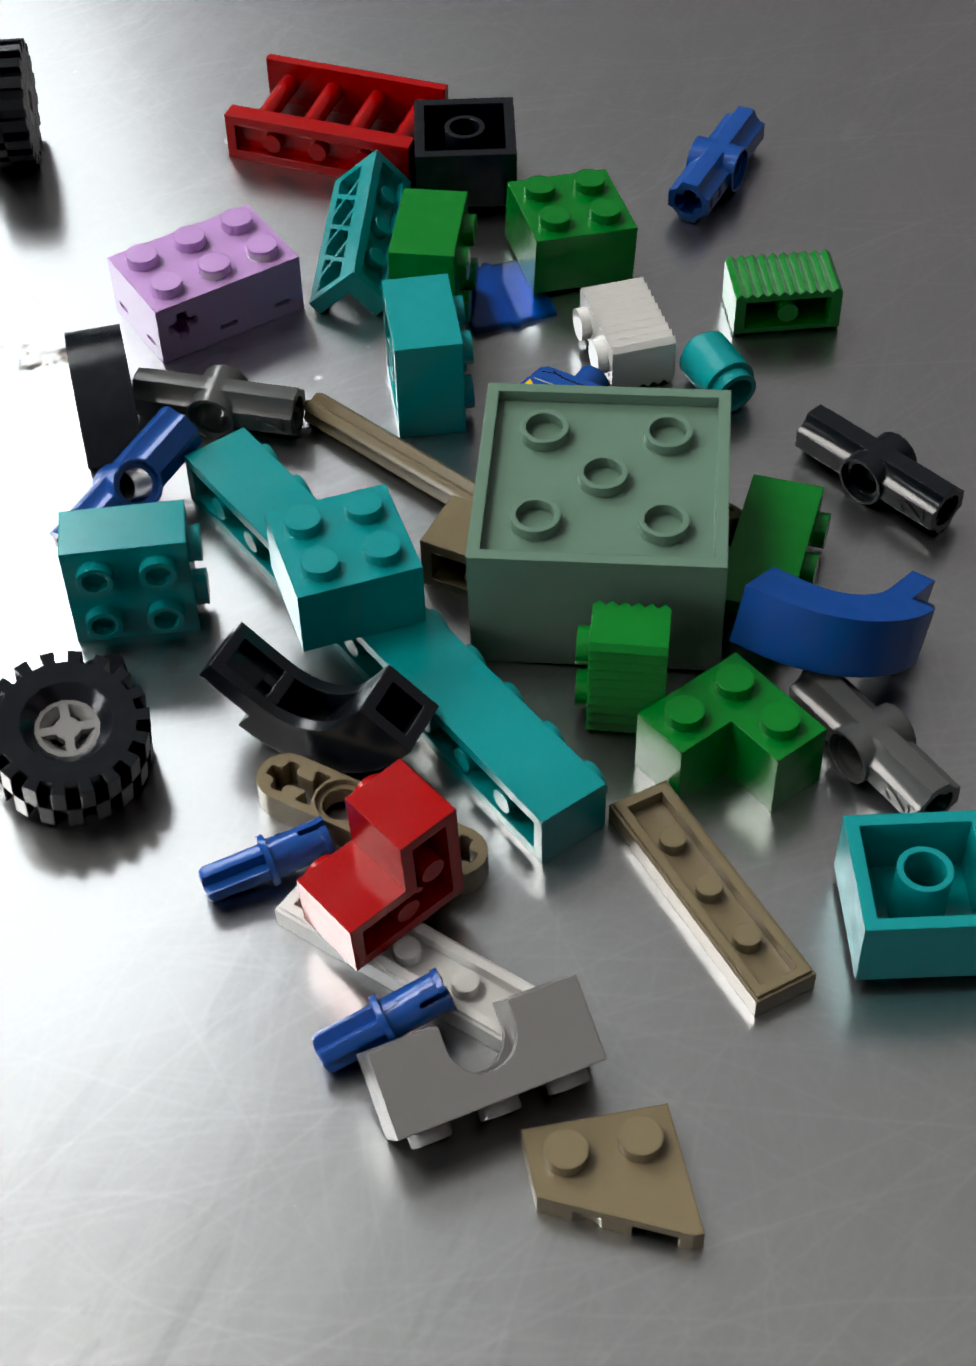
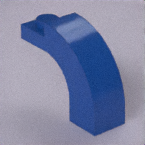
M773 566L745 585L729 641L773 661L815 673L858 678L896 674L909 669L917 663L935 611V605L928 602L935 580L912 571L884 592L866 595L849 594L814 585Z

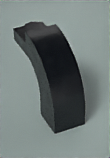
M119 323L64 332L68 364L88 469L100 468L106 464L113 463L141 431Z
M242 621L228 634L199 674L200 677L246 713L239 726L253 737L282 754L292 753L301 755L338 772L366 773L389 767L398 759H402L411 752L439 707L390 665H387L367 682L358 685H337L313 677L291 663Z

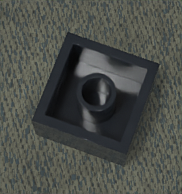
M513 97L414 100L416 189L468 192V207L493 209L506 206L507 182L517 181V148Z

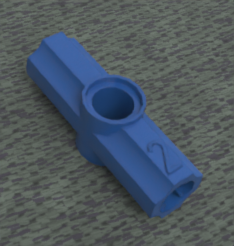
M738 106L733 113L724 116L708 138L703 136L695 138L688 154L686 168L671 186L668 194V205L676 211L679 219L695 223L701 216H708L726 190L736 192L739 189L746 173L748 159L764 138L765 123L758 119L755 110Z
M170 406L162 407L113 463L106 464L97 471L93 478L92 486L70 510L158 502L164 485L185 463L184 456L195 451L203 442L198 433L199 429L185 415L178 413ZM124 472L132 478L135 485V493L131 501L124 498L119 487L120 478ZM57 524L49 534L54 539L55 545L58 547Z

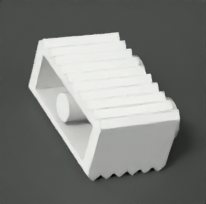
M644 277L580 289V307L573 309V325L578 340L587 339L589 342L591 366L600 369L605 374L610 386L640 387L642 384L649 386L652 382L659 385L663 380L669 383L674 378L676 338L675 335H672L668 322H665L661 309H658L657 302L655 303L651 290H648Z

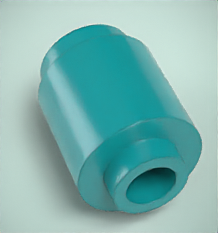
M718 331L705 332L693 337L686 344L680 357L679 366L696 389L731 390V411L739 409L751 399L756 389L754 371L724 334Z

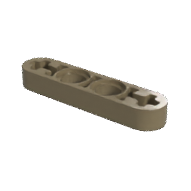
M292 753L277 754L268 758L259 766L256 772V785L259 803L264 812L294 827H298L300 824L321 816L334 845L342 847L352 840L348 819H332L325 814V811L332 804L345 801L344 798L350 795L361 781L306 757ZM292 782H297V783H298V787H296V786H294V785H290V784H291ZM275 786L283 787L281 791L275 790ZM307 799L311 800L309 805H307ZM458 823L461 856L470 857V862L461 860L464 891L458 895H467L477 891L486 882L489 874L488 846L481 834Z

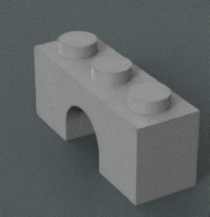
M577 975L560 977L493 1002L492 1004L501 1026L502 1043L494 1061L479 1072L474 1073L465 1070L452 1060L446 1050L438 1026L419 1030L356 1054L386 1140L400 1141L407 1138L411 1149L420 1148L452 1135L453 1130L450 1121L477 1111L480 1122L488 1121L521 1108L522 1103L518 1094L545 1084L548 1095H553L588 1082L590 1077L586 1068L607 1060Z

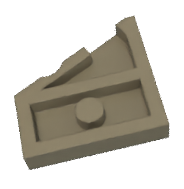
M668 1103L521 1130V1147L536 1212L571 1221L585 1218L596 1222L601 1228L628 1235L632 1234L633 1227L678 1237V1247L689 1250L703 1248L705 1231Z

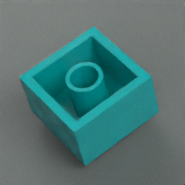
M448 273L381 280L387 370L399 437L410 438L465 432V408L475 407V395L472 375H464V372H467V365L474 363V354L470 330L460 331V329L466 328L463 296L452 295Z
M386 484L264 513L271 567L304 652L426 621L423 566Z
M976 810L843 815L834 868L855 980L976 975Z

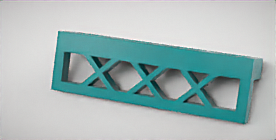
M378 149L339 177L334 183L309 305L320 314L348 293L352 294L375 316L383 311L381 280H389L388 250L404 188L411 187V181Z

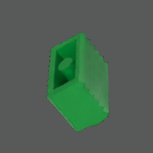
M824 249L821 253L813 250L810 254L805 250L801 253L793 251L789 255L782 252L779 256L772 253L768 257L763 253L758 257L752 254L747 257L740 255L737 259L730 256L725 260L722 298L726 308V315H728V322H730V328H732V335L839 326L843 289L828 250Z
M601 600L593 603L591 625H578L575 664L588 665V669H577L574 706L587 708L586 730L636 733L638 713L666 696L672 609L666 604L657 608L653 603L644 607L641 603L631 606L627 602L618 605L614 601L604 604Z

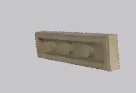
M666 780L609 805V821L754 1017L814 988L816 972Z

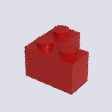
M398 759L379 774H372L364 778L355 787L353 792L344 798L352 840L333 854H326L316 859L308 867L305 874L296 880L304 919L356 971H359L464 891L456 809L401 759Z

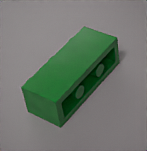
M753 474L728 552L723 643L736 645L730 642L729 639L745 585L773 566L809 583H815L820 554L812 553L813 547L824 549L831 520V513L821 512L824 487Z

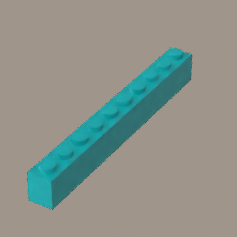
M243 427L184 456L191 499L280 590L271 567L264 513L317 499L311 494L307 483L300 475L296 474L293 476L279 462L276 453L268 444L261 445ZM425 606L426 621L332 645L366 681L374 677L387 665H390L439 706L420 738L541 864L605 826L608 787L599 768L589 760L583 761L565 743L561 732L552 722L548 720L542 721L525 704L521 693L512 683L503 682L487 667L478 649L471 644L465 645L449 629L446 620L438 610L434 608L428 609Z

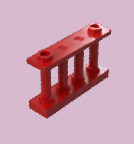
M269 54L266 58L270 95L260 109L232 104L224 114L229 157L341 177L378 149L411 181L410 188H412L416 182L414 100L448 99V85ZM288 103L311 107L304 117L281 113ZM332 111L355 115L349 125L325 121ZM376 119L400 123L394 134L370 129Z

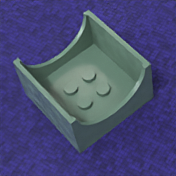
M488 382L465 556L471 645L478 649L485 661L584 665L575 664L578 625H591L593 603L601 600L604 604H608L611 601L618 605L627 602L631 606L641 603L644 607L653 603L657 608L666 604L672 609L667 669L708 670L721 662L728 574L731 390Z

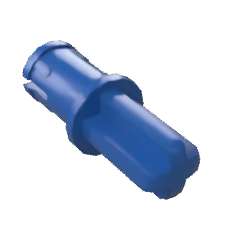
M318 816L313 820L300 824L298 827L265 839L262 834L255 836L257 845L202 866L198 870V876L206 897L210 901L217 902L269 880H272L275 887L281 885L280 878L311 865L323 855L333 854L335 848L322 817Z
M435 967L424 976L380 999L376 993L369 996V1005L315 1033L312 1037L313 1047L321 1064L329 1072H336L357 1061L356 1054L398 1039L448 1011L456 1010L457 1007Z

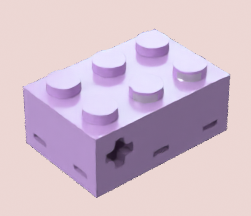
M248 204L239 208L228 209L221 215L194 225L183 226L173 233L147 243L133 245L123 252L107 257L116 309L163 364L304 308L299 256Z

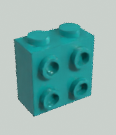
M184 499L58 512V559L78 642L201 630L200 605L210 604L209 579L206 567L195 568L194 561H203L201 530L199 523L188 524Z

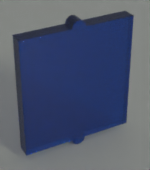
M518 260L492 265L490 263H482L481 267H478L476 290H471L472 309L469 322L475 335L507 327L518 329L521 327V324L557 316V311L546 292L533 294Z

